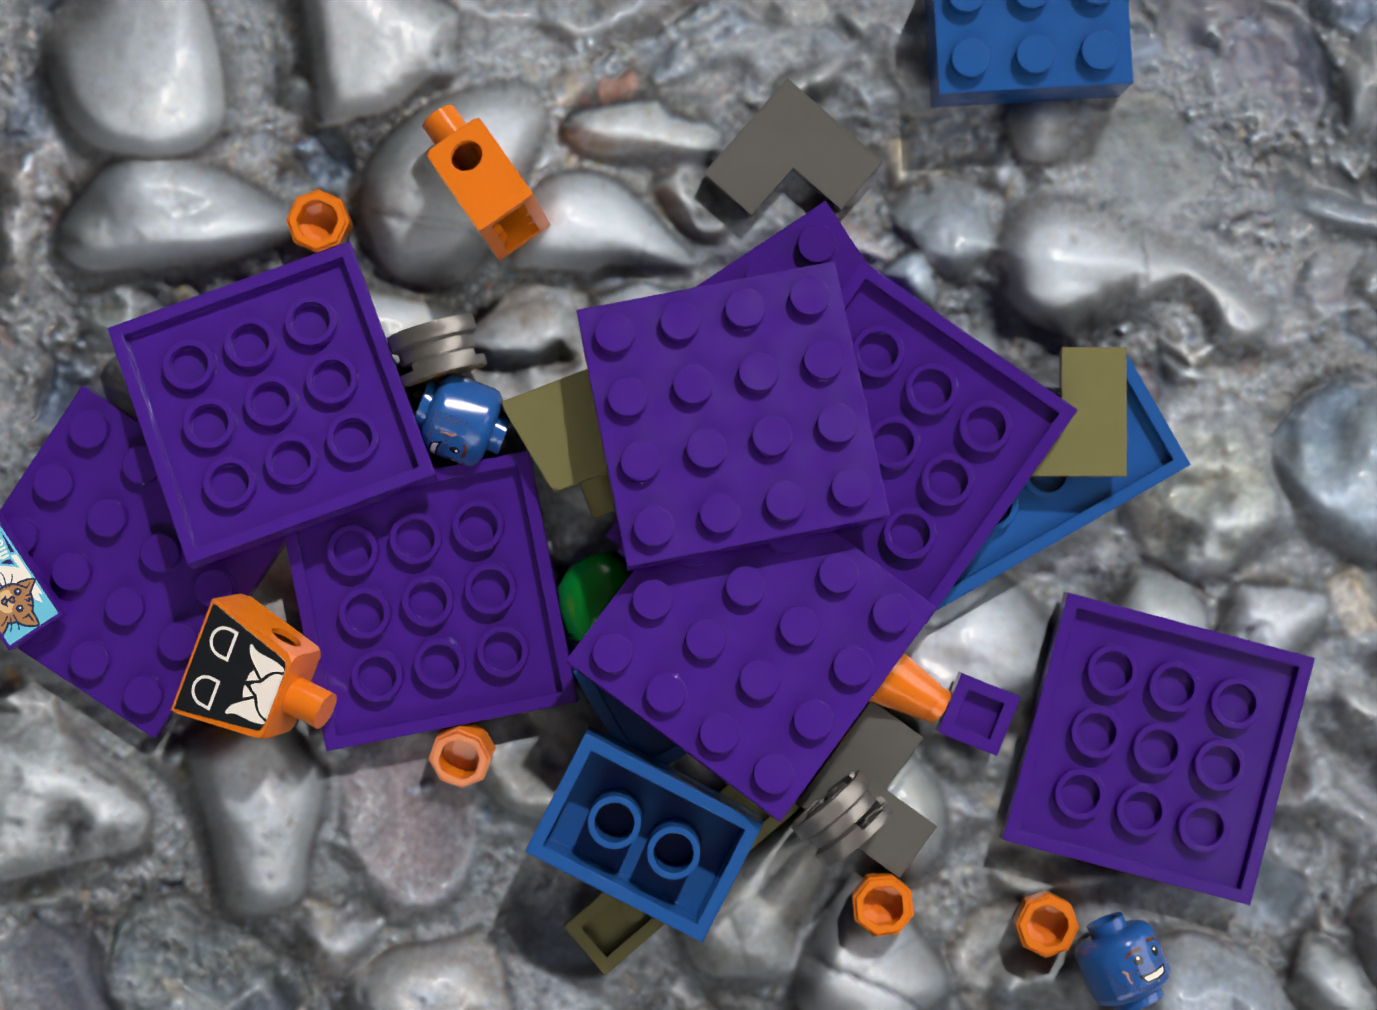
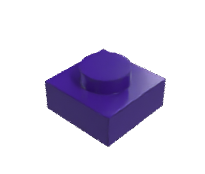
M958 671L950 691L949 703L940 717L935 730L938 733L997 756L1021 697Z

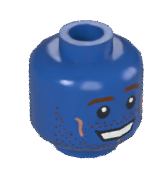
M456 373L445 375L439 384L429 381L415 416L427 451L469 467L477 465L482 460L486 450L498 454L510 424L509 417L500 414L502 409L501 402L503 401L500 391Z
M1115 912L1100 917L1086 926L1090 935L1078 945L1075 957L1089 991L1099 1005L1114 1007L1115 1010H1140L1163 997L1164 993L1161 987L1167 983L1171 970L1156 933L1148 922L1144 920L1126 921L1122 912Z

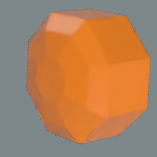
M320 189L296 197L286 218L294 243L314 254L346 243L353 227L345 203L340 198Z
M474 723L462 724L440 729L435 738L429 761L439 780L464 788L485 778L496 748L484 727Z
M891 872L866 874L851 892L854 920L874 937L899 934L914 916L911 889Z
M1047 890L1022 898L1012 919L1021 945L1044 958L1069 950L1079 930L1072 905L1067 900Z

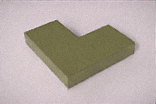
M1061 347L1059 349V397L1078 411L1031 477H1127V347Z

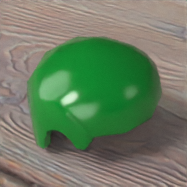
M616 550L593 553L578 560L567 569L557 587L564 628L568 635L577 642L582 640L634 571H627L625 558L618 554Z

